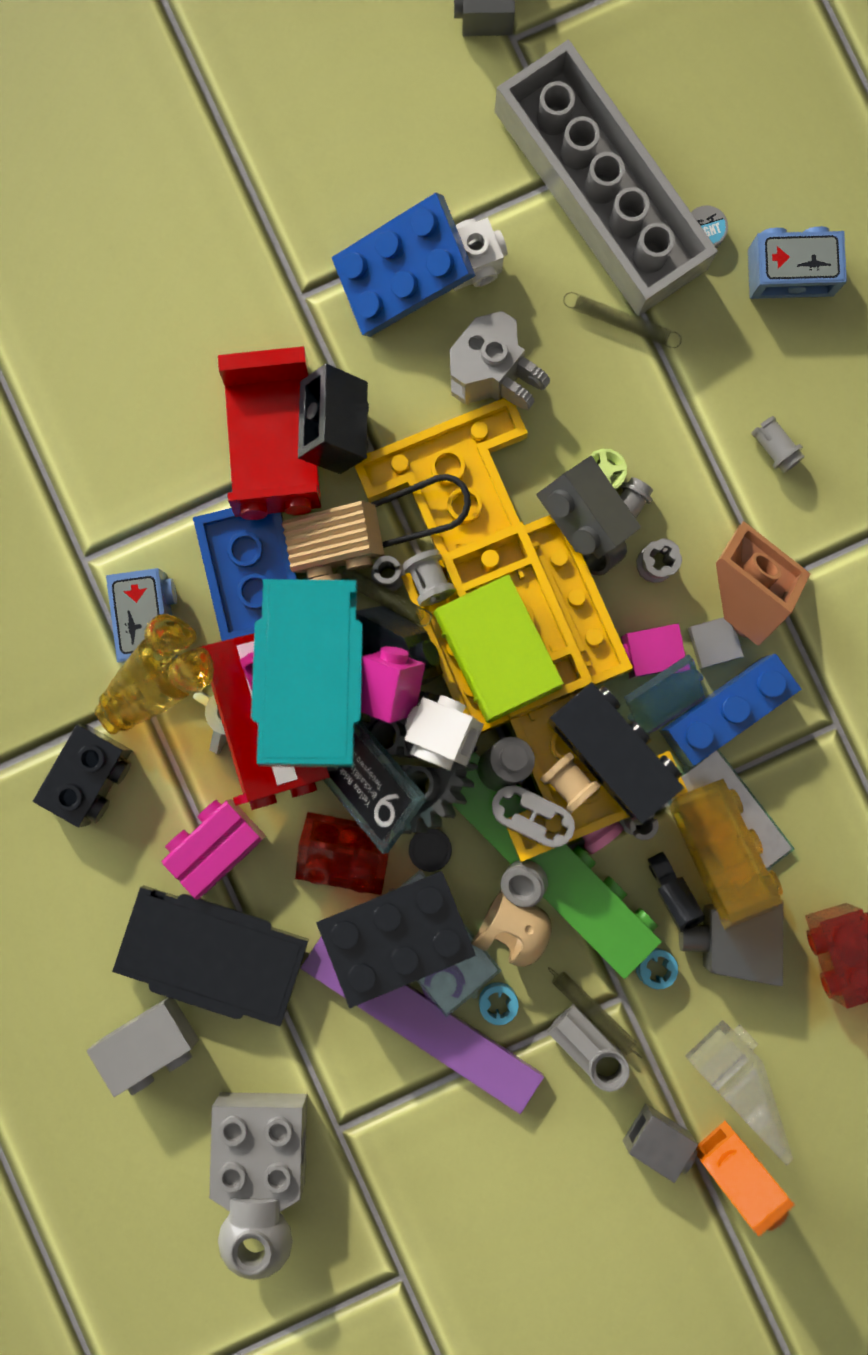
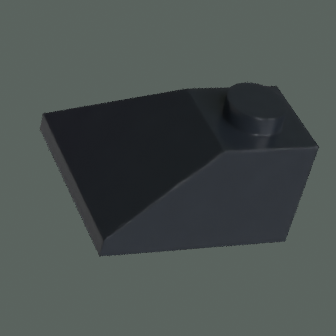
M385 606L357 610V620L362 623L363 627L362 656L380 652L382 647H397L408 651L409 658L425 663L421 685L427 684L443 674L439 663L438 650L423 627L414 624Z

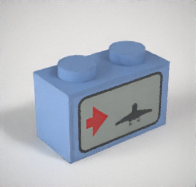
M818 226L806 229L804 232H787L784 228H770L758 233L748 248L750 299L834 297L847 282L844 231H829L828 227Z
M159 568L106 575L117 662L131 665L178 658L177 647H182L183 640L180 624L178 621L173 622L171 605L177 603V593L173 578L168 579L167 574Z

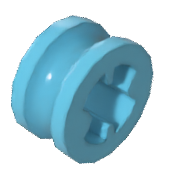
M656 948L636 968V974L645 985L656 990L665 989L676 980L678 964L669 952ZM661 956L664 958L662 966L667 969V972L663 978L656 975V980H651L652 972L647 968V964L650 960L658 962V957Z
M493 982L485 986L479 996L480 1012L485 1020L494 1025H505L512 1021L517 1015L519 1008L518 998L513 988L502 982ZM498 993L500 998L501 994L505 993L509 996L506 1000L508 1010L503 1014H499L498 1009H496L495 1014L491 1013L488 1010L491 1006L490 995Z

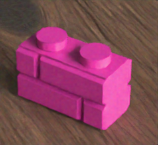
M217 799L214 800L197 816L202 823L191 834L184 829L165 846L170 853L161 861L162 864L197 900L210 891L266 838L264 832L238 805L235 806L232 799L226 800L223 804Z

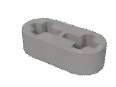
M514 785L502 788L494 796L492 803L493 815L503 826L550 848L561 847L572 838L575 830L574 819L563 807ZM513 794L520 796V806L532 812L530 818L528 819L519 814H515L512 819L505 818L503 816L505 808L499 805L501 799L510 800ZM555 814L561 816V826L566 829L565 835L556 834L552 840L546 838V828L534 822L536 815L551 820Z

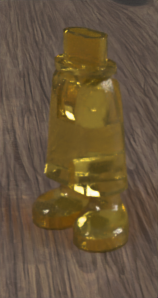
M159 614L147 623L144 630L145 639L140 642L118 670L106 690L100 695L99 704L95 707V714L108 733L114 735L119 731L132 729L135 725L170 709L186 698L189 693L201 692L212 682L214 674L213 660L206 649L194 648L181 654L175 661L173 660L177 654L186 650L197 639L196 632L190 625L169 614Z

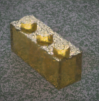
M724 778L673 799L669 807L670 812L725 930L771 912L783 903L780 898L783 895V889L779 878L773 870L767 871L760 856L763 853L761 841L754 829H747L741 816L744 812L741 799L735 789H728Z

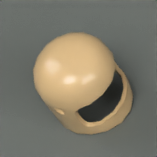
M501 890L492 902L478 933L471 943L486 951L495 939L509 948L510 964L518 967L530 966L542 956L548 946L552 932L551 920L549 915L536 905L532 907L516 906L506 899Z

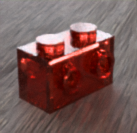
M307 812L298 845L295 879L317 885L324 884L350 889L359 893L382 895L394 829L389 832L384 841H381L365 822Z
M843 903L805 915L809 930L806 931L808 943L814 955L818 956L823 971L820 973V980L827 997L847 1009L868 1003V913L863 912V909Z

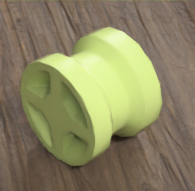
M612 449L594 451L591 454L617 491L627 475V465L624 458Z

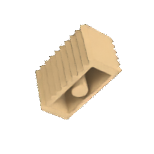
M358 501L282 522L283 534L286 537L285 543L288 546V560L291 563L290 569L292 572L307 574L308 580L333 574L332 568L346 565L347 570L368 568L373 566L372 559L385 556L376 505L372 503Z

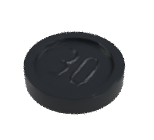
M428 828L427 833H416L410 841V859L420 870L426 872L438 871L451 858L452 846L450 840L444 832L438 829Z

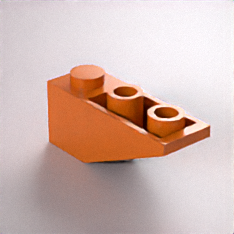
M725 1120L704 1138L695 1150H697V1156L749 1226L760 1237L766 1230L772 1231L782 1225L788 1217V1211L795 1204Z

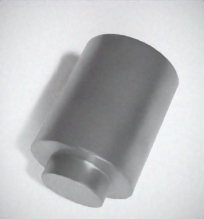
M503 738L480 757L477 769L478 776L486 787L494 791H499L506 786H515L531 774L535 764L534 753L528 743L520 738Z

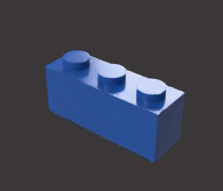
M776 653L764 656L663 727L659 732L684 766H695L802 689Z

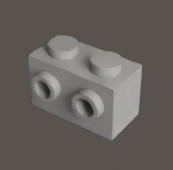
M167 997L98 1040L86 1052L113 1097L127 1089L130 1095H134L154 1081L151 1074L166 1066L170 1072L191 1059L193 1056L190 1050L199 1039L176 1000Z

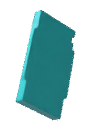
M263 579L262 619L256 621L254 628L251 711L253 721L258 723V766L354 767V724H357L361 719L363 633L362 623L357 620L356 580Z

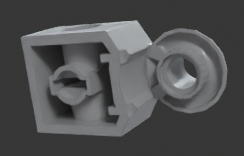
M220 1092L212 1105L209 1198L230 1211V1214L221 1225L218 1245L220 1256L227 1268L241 1278L250 1280L268 1278L279 1271L290 1256L293 1243L291 1230L280 1211L301 1199L305 1185L307 1094ZM250 1238L257 1239L264 1246V1250L256 1253L246 1249L243 1241Z

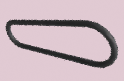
M436 475L372 502L376 507H379L438 481L455 483L460 487L464 495L462 513L453 522L382 542L383 548L452 530L459 526L468 516L471 506L470 492L466 484L453 475Z

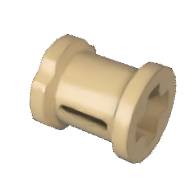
M571 752L565 755L540 778L544 784L550 783L568 803L566 809L570 813L601 787L597 781L591 782L573 762L575 756Z

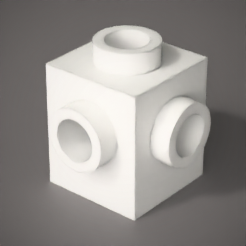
M488 217L477 222L475 219H468L458 223L456 228L476 276L454 288V291L471 284L475 287H481L493 282L498 277V274L502 273L504 256L508 254L501 231H493Z

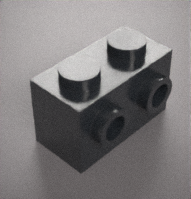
M327 363L300 381L298 459L337 474H342L367 459L369 446L367 440V414L369 411L367 381Z
M76 724L32 802L78 828L88 826L92 821L97 823L109 806L110 800L105 797L113 783L119 785L131 767V762L127 759L132 749L89 725Z

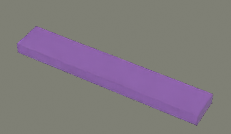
M320 937L300 969L345 998L323 939ZM409 984L357 1005L519 1114L522 1113L544 1078L542 1072L451 1012L445 1014L440 1006L428 1000L424 994Z

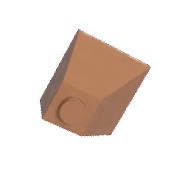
M744 521L738 526L716 562L724 619L732 625L733 629L740 636L749 638L759 646L792 613L811 574Z

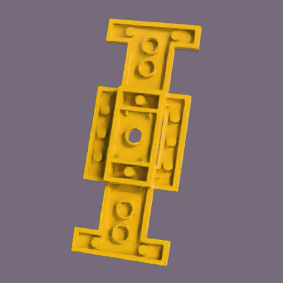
M502 398L367 453V459L355 465L354 468L369 503L436 475H453L466 484L471 499L468 516L459 526L452 530L430 535L435 549H438L441 554L439 563L447 582L453 583L456 591L452 596L441 602L421 607L425 610L423 611L424 617L420 624L427 631L431 642L438 650L439 663L443 671L442 677L451 698L466 705L464 714L472 716L484 724L480 734L510 722L515 736L528 743L534 753L535 764L531 774L541 797L566 809L568 803L550 783L544 784L540 780L545 773L571 752L575 756L573 762L589 780L594 782L597 779L547 722L553 714L591 682L597 686L631 672L633 667L583 555L574 550L550 515L526 525L523 524V521H519L490 454L527 439L528 432L516 405ZM438 481L412 492L427 529L449 524L462 513L464 495L460 487L453 482ZM411 574L402 575L401 579L410 601L419 606L417 599L420 595ZM509 574L564 684L562 689L491 723H486L478 704L473 701L474 696L446 639L442 638L441 628L433 612L435 609ZM420 610L416 614L418 615L417 617H419V615L421 617ZM670 750L657 755L658 758L665 755L676 765ZM680 777V778L678 779V781H679L685 788L682 789V790H681L676 796H674L673 798L678 797V796L683 795V794H685V793L688 792V790H687V788H686V786H685V784H684V781H683L682 777ZM602 785L570 813L574 819L575 830L569 842L629 817ZM529 810L519 813V815L528 819L532 814ZM555 814L551 820L536 815L534 822L546 828V838L552 840L556 834L564 836L566 833V829L561 826V816ZM507 828L520 862L554 849L543 846Z

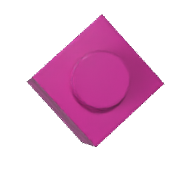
M679 623L631 632L621 637L622 645L633 667L632 671L628 672L629 679L688 667Z
M390 646L382 647L380 652L363 655L361 712L387 723L408 718L411 710L418 704L425 663L409 658V652L404 649Z

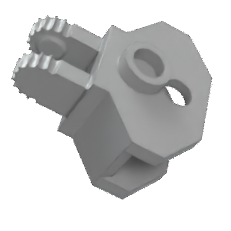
M503 311L476 317L450 349L451 394L464 404L489 398L497 401L503 397L512 404L517 405L518 408L529 410L535 402L529 391L515 382L519 377L541 391L550 383L548 374L525 358V349L518 345L517 320Z

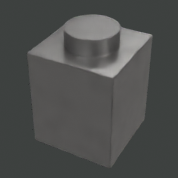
M646 1103L622 1140L630 1155L673 1183L676 1182L681 1173L686 1174L691 1169L697 1157V1150L695 1149L698 1143L692 1134Z

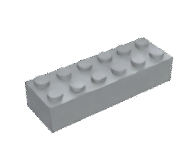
M569 39L497 87L494 112L638 317L708 270L718 250Z

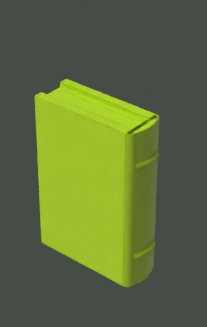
M509 574L435 609L433 612L441 628L442 638L446 639L474 696L473 701L478 704L486 723H491L562 689L564 683Z

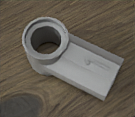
M574 1004L564 1010L547 1029L549 1035L590 1076L594 1085L599 1089L611 1092L625 1085L630 1071L624 1054ZM604 1057H614L619 1061L617 1071L610 1076H602L596 1072L597 1063Z

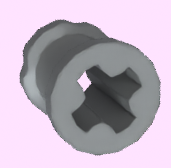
M665 538L652 541L638 555L636 561L637 570L646 581L652 583L662 582L677 572L681 566L682 556L678 545L673 541ZM658 552L664 555L663 563L665 566L660 570L653 567L655 564L653 556Z
M431 549L416 554L402 564L405 573L411 574L420 596L417 601L420 607L441 602L452 596L456 591L454 584L447 582L439 563L441 554L438 549Z

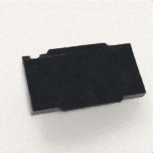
M143 885L139 889L112 972L148 983L150 991L233 1019H240L243 1015L281 1026L309 939L274 928L270 921L203 899L197 900L188 894L176 896Z

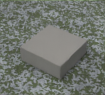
M724 617L688 628L699 669L744 657L737 632Z

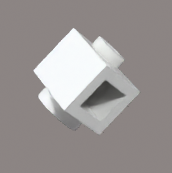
M440 695L438 702L422 697L419 706H415L407 718L406 731L408 733L405 740L414 744L410 752L411 755L450 771L454 762L467 766L484 724L474 717L464 714L466 705L443 695Z

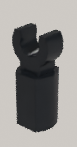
M662 851L648 858L647 860L650 864L648 867L660 886L658 889L659 896L678 930L683 932L705 920L703 911L684 878H677L664 852Z

